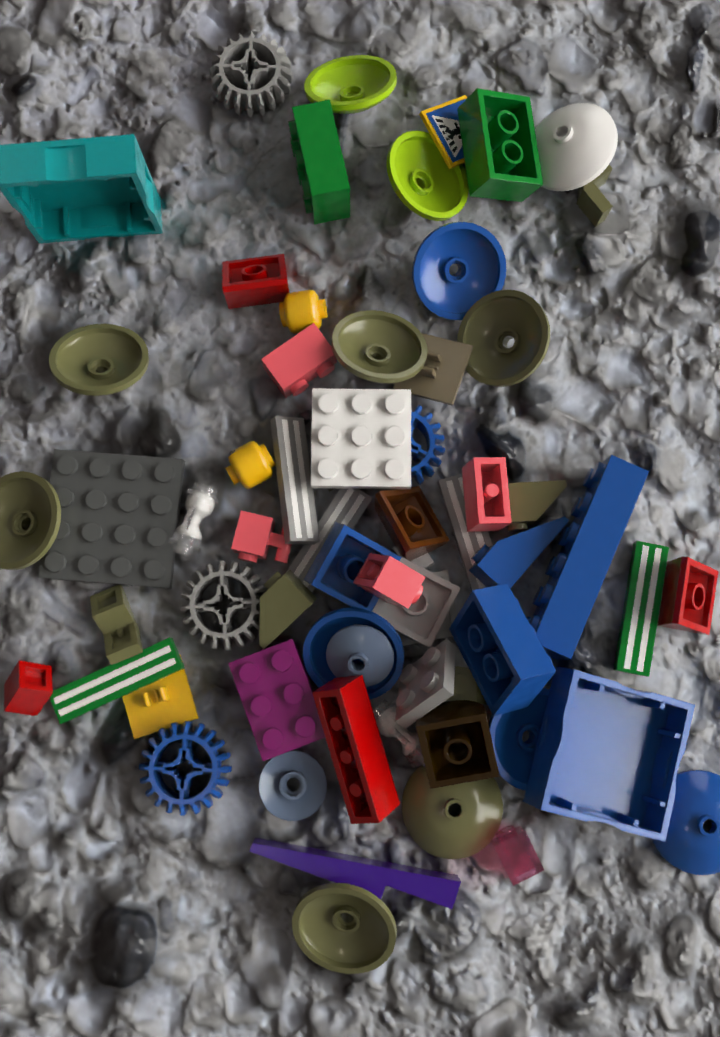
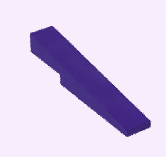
M256 837L249 852L335 883H346L361 887L373 893L379 899H382L385 887L389 886L453 909L461 884L460 878L455 874Z

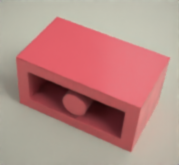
M315 323L261 359L264 370L285 398L291 394L293 396L301 394L308 388V383L317 376L320 378L327 376L334 370L337 363L332 346Z
M473 457L462 467L467 532L500 531L512 523L506 457Z
M369 553L353 583L386 603L409 609L410 605L416 603L422 594V583L425 576L391 556Z

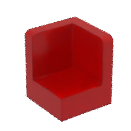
M19 660L4 684V711L37 716L53 693L52 666Z

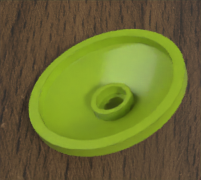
M369 55L345 56L333 59L315 68L307 76L304 89L306 97L311 103L330 100L333 113L355 114L366 111L383 102L396 87L397 74L394 66L385 59Z
M409 131L400 135L392 143L387 154V173L394 192L408 209L425 219L433 221L448 220L463 209L469 192L467 174L463 164L449 169L428 132Z

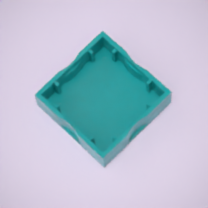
M135 134L0 145V190L11 206L23 216L25 225L39 244L85 240L97 237H125L163 233L161 199Z

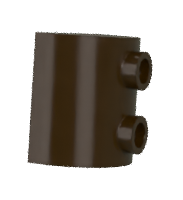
M470 700L448 701L441 703L429 713L416 720V729L430 789L500 777L487 714L482 704Z

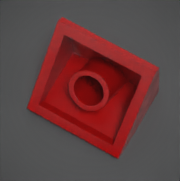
M284 254L222 262V289L228 308L234 309L284 302L285 295L290 293Z
M679 557L668 561L658 626L710 635L718 571L689 557Z

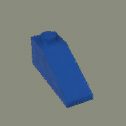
M564 516L501 539L490 547L484 544L471 558L475 563L469 571L486 587L508 584L511 588L569 520Z

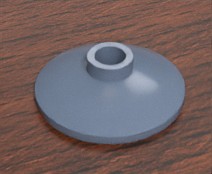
M355 624L343 627L331 637L326 649V660L331 672L337 678L363 675L365 685L369 687L378 684L388 676L393 667L394 651L390 641L382 632L371 626ZM361 659L364 664H357L353 660Z
M289 751L273 757L265 765L259 778V794L264 806L274 816L287 821L302 820L314 814L323 803L327 791V779L322 766L314 757L301 751ZM290 778L298 779L300 782L299 789H289L287 785Z

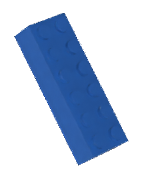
M610 455L603 462L599 461L594 469L590 468L583 482V486L587 487L586 492L582 498H577L570 515L575 518L569 528H564L559 538L558 545L562 546L560 553L557 557L553 556L545 572L546 575H549V579L544 587H539L534 597L533 605L537 606L532 617L527 616L544 650L551 658L556 660H567L573 656L649 473L648 470L613 455Z

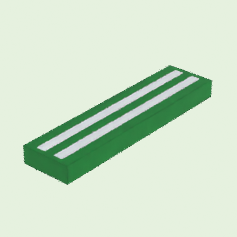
M641 541L633 543L613 669L615 671L645 677L650 675L669 551L667 546Z
M169 637L143 649V652L113 665L110 664L54 690L50 696V701L59 724H65L185 669L173 638Z

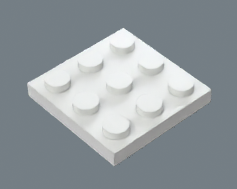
M312 388L311 488L411 489V389Z

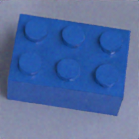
M508 584L472 590L449 630L493 716L526 708L556 672L552 660L544 650L535 629L530 625L520 607L518 599L513 595Z

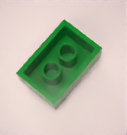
M476 88L457 109L469 195L471 197L523 202L543 185L530 97Z
M330 100L292 107L293 120L288 121L291 136L290 143L293 157L296 158V170L300 186L302 185V196L306 214L312 213L314 225L349 218L350 185Z

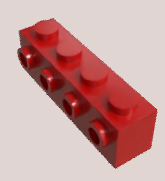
M363 675L334 678L313 691L312 694L351 824L380 823L400 805V801Z

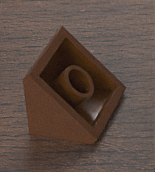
M419 486L411 487V489L379 491L375 494V511L401 557L413 561L450 541Z

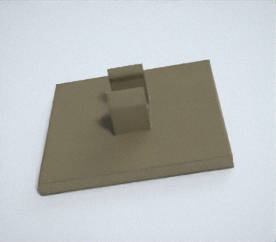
M422 333L428 348L423 368L414 377L395 383L393 389H411V395L453 406L473 350V345Z

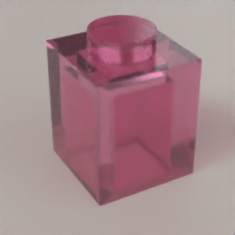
M509 825L495 833L496 838L492 839L491 845L508 880L513 886L544 871L526 831L521 826L515 828L514 825Z

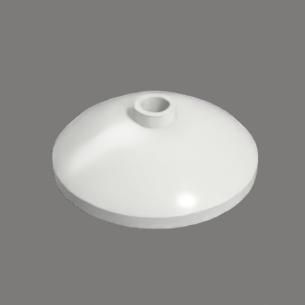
M590 103L570 104L555 110L537 125L535 134L543 179L541 187L551 191L574 190L590 183L606 169L615 154L618 142L616 125L606 110Z

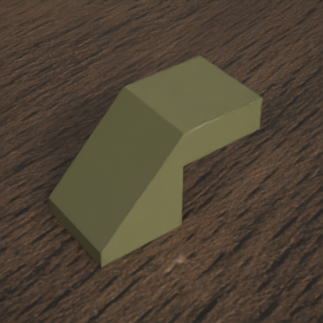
M610 165L593 181L578 188L576 204L595 227L606 220L613 207L598 189L606 183L613 169Z
M116 585L90 596L92 617L103 633L106 657L111 665L142 653L140 631L122 585Z

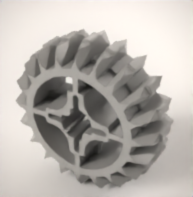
M252 31L249 38H243L240 33L237 41L228 38L226 42L227 47L219 45L218 55H212L213 66H210L209 70L212 90L216 93L219 102H224L228 111L235 108L238 116L243 111H247L250 118L254 111H259L264 116L266 108L274 112L276 108L275 102L284 103L285 94H289L291 90L290 83L293 80L291 61L289 57H286V51L283 47L278 48V43L275 39L268 42L265 34L259 39L255 38Z
M221 560L218 564L219 571L216 572L213 565L209 563L206 565L207 576L197 570L194 574L200 581L197 584L190 580L186 582V585L192 588L193 591L192 594L181 593V598L190 600V604L180 606V611L191 613L190 616L182 620L184 625L195 623V626L189 631L190 636H196L202 632L199 638L201 645H205L211 637V649L215 650L218 649L221 640H223L224 649L228 651L232 648L233 639H235L237 646L240 648L244 647L243 635H246L251 641L256 639L255 634L250 630L253 626L259 630L260 623L257 622L258 616H260L259 595L264 594L267 589L265 586L255 588V585L261 580L258 574L247 579L251 572L250 567L245 566L238 573L239 563L233 561L228 571L226 562ZM229 579L243 583L247 587L251 598L234 597L229 586ZM218 581L219 585H217L216 595L210 600L200 602L202 594L207 587ZM225 595L228 596V601L240 604L227 608V614L225 615L222 614L223 610L210 607L223 603ZM251 608L246 622L238 629L232 631L235 614ZM200 613H216L222 633L211 630L202 620Z

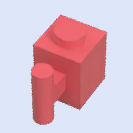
M240 511L231 549L239 554L237 559L257 563L258 558L266 560L269 547L277 548L274 561L287 564L292 544H285L283 528L281 534L273 533L275 521L272 517Z

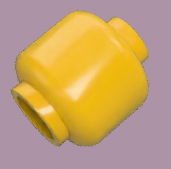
M314 290L288 293L285 295L284 302L279 303L282 326L288 327L293 334L300 333L313 323L320 329L322 319L328 317L325 299L319 300Z
M249 441L228 454L230 465L225 467L234 485L240 482L244 488L251 489L270 479L273 475L272 468L276 465L264 443L258 445L255 441Z

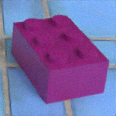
M294 639L228 663L262 761L325 738L312 694L313 689Z

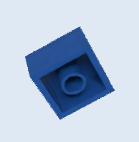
M335 522L304 581L352 608H360L372 612L379 598L354 584L355 578L369 553L388 555L398 561L402 557L350 527Z

